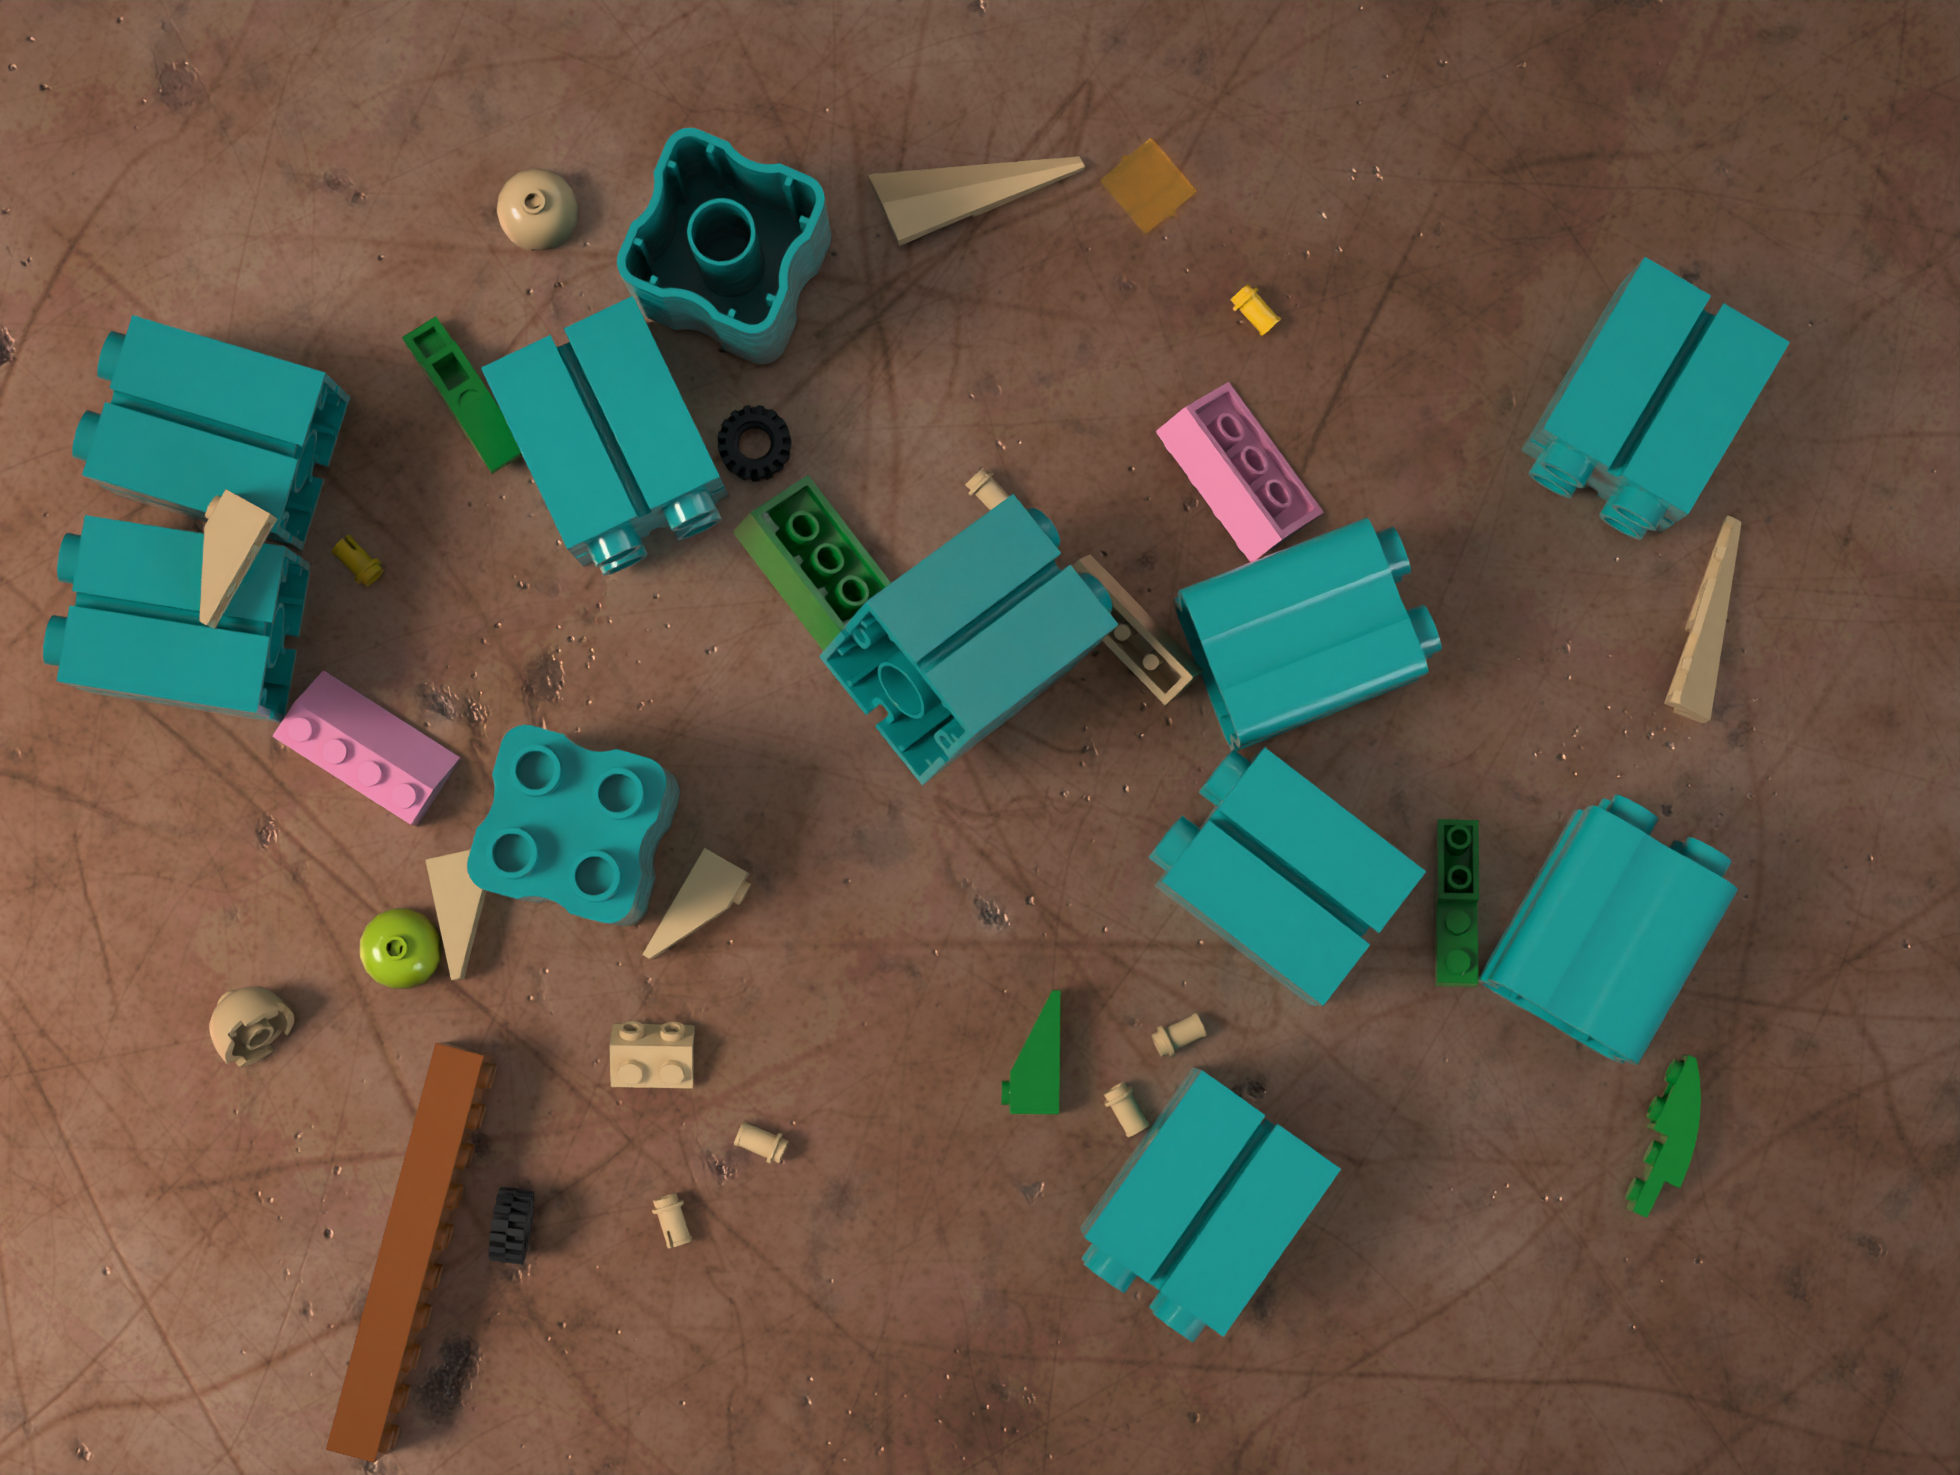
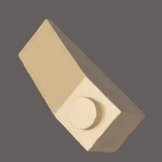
M228 490L224 491L222 497L216 495L205 513L208 521L204 528L199 621L213 629L216 628L277 520L270 513Z
M704 848L642 955L649 959H654L728 910L733 902L740 905L751 886L749 882L745 881L749 873Z
M470 850L425 860L451 980L455 981L465 978L487 892L476 886L469 877L467 861Z

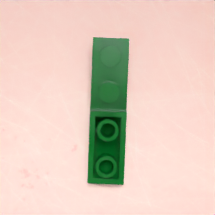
M437 316L402 337L404 344L436 389L450 414L490 473L494 474L521 457L522 453L502 411L458 344L452 340Z
M1437 819L1433 898L1435 986L1477 987L1479 820Z
M1682 1054L1680 1060L1675 1058L1672 1060L1664 1076V1081L1668 1082L1662 1097L1657 1095L1654 1097L1646 1113V1118L1650 1119L1647 1128L1660 1134L1661 1137L1659 1141L1652 1140L1643 1157V1162L1647 1163V1166L1641 1178L1634 1177L1625 1194V1199L1629 1200L1626 1209L1645 1218L1648 1217L1664 1182L1673 1187H1681L1696 1145L1700 1123L1701 1089L1697 1058L1690 1055Z

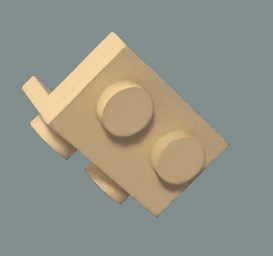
M636 1021L614 1024L609 1045L611 1087L693 1088L694 1025H683L679 1022L641 1024Z

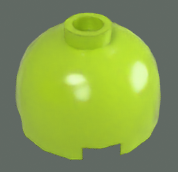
M392 908L378 914L366 925L360 939V958L365 971L377 983L391 989H411L425 983L435 972L438 963L442 959L443 941L437 926L424 914L410 908Z

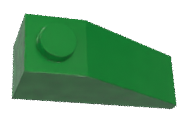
M1051 990L1010 1070V1080H1002L1001 1105H1009V1114L1059 1115L1061 990Z

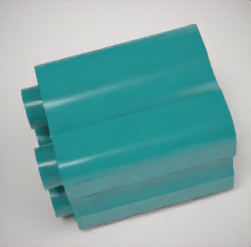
M680 129L669 137L653 172L654 190L651 200L645 211L629 227L617 256L618 271L630 296L634 297L642 315L646 318L675 330L690 329L705 333L715 339L724 351L753 363H772L783 354L797 323L796 306L799 295L806 283L818 274L831 243L832 236L824 191L818 181L809 175L780 163L761 164L751 161L739 154L730 142L699 129Z
M1366 517L1178 591V597L1173 600L1174 608L1195 662L1204 670L1201 673V677L1231 751L1233 749L1240 751L1418 681L1420 677L1429 673L1426 660L1432 658L1434 653L1442 651V645L1427 607L1422 604L1406 610L1395 584L1402 581V576L1411 573V567L1403 543L1393 526L1376 533L1370 520Z
M519 725L509 730L502 739L492 773L495 788L493 804L485 820L476 829L467 861V871L472 882L483 890L534 903L554 901L564 907L569 914L601 923L627 927L640 922L648 912L657 881L655 873L656 851L664 835L672 828L680 799V785L676 777L656 761L644 756L618 749L604 752L587 750L564 734L532 725Z
M1615 794L1611 801L1602 798L1598 806L1589 805L1585 810L1576 809L1573 811L1478 976V982L1599 1054L1617 1063L1624 1064L1626 1061L1632 1065H1638L1735 897L1738 888L1723 878L1732 863L1730 858L1706 843L1692 837H1687L1684 843L1673 840L1670 847L1665 846L1650 836L1659 818L1641 805Z

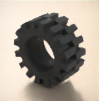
M747 405L743 406L742 410L731 412V416L728 419H724L721 424L722 428L721 431H718L717 437L718 451L727 469L732 474L738 475L739 478L743 480L751 479L752 482H758L759 479L763 478L768 480L776 472L780 473L784 469L786 461H789L792 448L790 432L783 418H780L774 410L765 409L761 405H757V407ZM751 428L764 430L771 440L769 451L757 459L746 457L739 449L741 435Z
M500 1186L491 1222L492 1228L488 1249L490 1261L524 1264L533 1221L534 1191Z

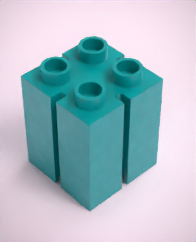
M1644 257L1618 285L1523 445L1521 451L1536 459L1528 474L1545 488L1566 498H1571L1577 487L1585 488L1589 486L1598 491L1597 496L1607 501L1599 517L1608 525L1627 536L1642 540L1647 530L1663 532L1690 513L1790 342L1725 303L1722 304L1716 315L1704 310V307L1711 297L1710 294L1649 258Z
M633 296L563 328L569 342L562 346L556 347L551 335L481 367L567 550L582 566L594 562L596 567H600L604 576L626 569L647 557L648 553L641 539L650 535L649 532L658 527L663 529L670 526L677 540H684L718 524L722 518L715 503L730 497Z
M132 315L126 334L111 331L103 344L99 356L97 376L99 379L111 382L109 388L113 390L112 400L110 403H104L101 414L90 410L85 411L79 421L73 440V458L86 462L82 476L101 485V487L117 496L203 522L208 521L205 513L216 495L222 497L224 491L228 490L277 518L266 538L267 541L303 551L324 484L323 479L312 476L315 463L329 467L350 396L325 372Z
M1014 494L866 601L846 624L845 629L834 638L819 656L865 715H868L880 705L886 709L888 716L875 727L922 786L1065 677L1119 625L1110 614L1112 611V601L1102 583L1089 573L1082 572L1078 574L1071 565L1064 570L1059 569L1055 563V560L1061 554L1058 550L1060 538L1056 527L1042 511L1032 507L1025 509Z
M85 515L82 535L66 533L61 542L57 562V577L59 582L73 584L72 591L76 593V602L74 606L69 605L67 617L52 615L49 619L44 636L43 661L46 665L59 667L56 682L92 694L281 723L287 714L297 650L284 648V640L286 635L300 636L312 564L297 556L296 553L285 546L263 543L216 628L213 629L199 621L204 534Z
M1264 747L1250 761L1233 749L1198 792L1215 805L1202 825L1198 828L1182 815L1149 855L1148 858L1165 870L1154 886L1309 1006H1324L1370 946L1367 941L1361 938L1362 935H1365L1370 927L1380 933L1426 871Z
M1194 1067L1190 1070L1080 1227L1084 1238L1092 1243L1081 1258L1084 1261V1265L1124 1294L1137 1276L1159 1290V1293L1149 1306L1153 1310V1314L1193 1343L1206 1325L1221 1336H1225L1341 1170V1168L1279 1124L1275 1126L1267 1119L1261 1124V1121L1266 1116L1203 1070Z

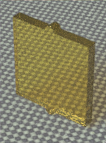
M1152 138L1148 139L1129 156L1123 155L1121 163L1100 180V183L1145 235L1166 217H1174L1175 210L1196 193L1195 188Z

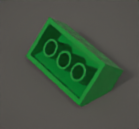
M806 475L751 511L733 531V534L823 651L845 629L846 624L866 601L891 584L809 475Z

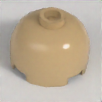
M532 168L518 172L505 183L499 194L497 215L500 226L512 243L525 250L557 248L570 238L577 225L578 204L574 191L564 178L549 170Z
M260 986L244 987L238 990L233 989L220 997L217 1007L214 1009L209 1023L211 1041L226 1064L229 1065L230 1062H236L239 1067H245L258 1062L272 1053L274 1049L270 1044L282 1031L288 1036L294 1024V1014L282 999L268 989Z

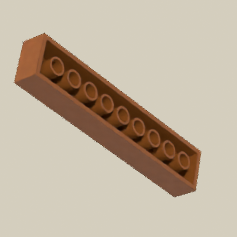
M448 1042L435 1043L326 1447L328 1451L375 1463L383 1455L388 1454L390 1449L394 1450L400 1431V1425L394 1424L395 1418L399 1414L400 1409H405L411 1390V1385L405 1384L406 1377L411 1369L416 1368L422 1345L416 1344L417 1336L422 1328H427L433 1305L427 1304L429 1292H432L433 1288L437 1289L443 1271V1265L437 1263L440 1251H443L444 1248L448 1249L454 1230V1225L448 1223L451 1210L453 1211L454 1208L458 1209L461 1204L465 1185L460 1184L459 1180L462 1170L470 1168L476 1145L471 1144L470 1139L473 1130L476 1128L480 1129L486 1111V1105L480 1102L484 1089H491L496 1075L497 1065L491 1063L493 1054Z

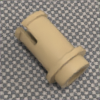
M982 468L965 485L971 490L968 492L970 496L974 493L989 510H992L1007 499L1009 495L991 477L994 473L992 471L987 473Z
M1196 1013L1167 1028L1159 1026L1157 1027L1158 1032L1151 1034L1161 1057L1167 1054L1172 1057L1175 1055V1050L1207 1036L1204 1026Z
M1121 1082L1103 1094L1106 1098L1104 1104L1106 1107L1111 1106L1124 1128L1126 1136L1131 1137L1148 1127L1150 1123L1146 1120L1131 1094L1134 1092L1133 1088H1128L1125 1082Z
M743 1121L735 1138L734 1146L742 1147L767 1158L766 1163L771 1164L772 1161L781 1162L789 1141L782 1138L783 1133L779 1132L777 1135H774Z
M677 1193L653 1200L655 1208L652 1209V1213L658 1215L667 1248L677 1247L692 1241L681 1209L684 1202L678 1199Z

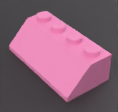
M1229 382L1184 407L1156 431L1168 452L1174 456L1187 474L1192 485L1198 489L1211 507L1214 515L1222 522L1235 540L1238 548L1246 555L1250 562L1258 560L1324 513Z
M324 670L294 702L272 736L413 826L419 825L461 759L458 755Z

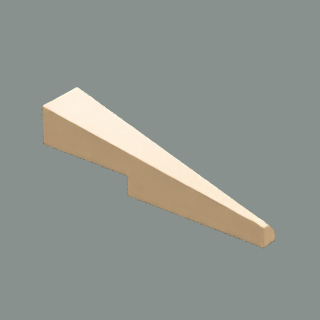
M1076 156L875 173L868 175V179L888 220L897 244L901 246L968 216L976 217L1084 170L1085 166L1081 158Z
M1728 515L1723 521L1684 631L1689 632L1664 702V704L1674 707L1673 713L1701 723L1711 720L1742 523Z

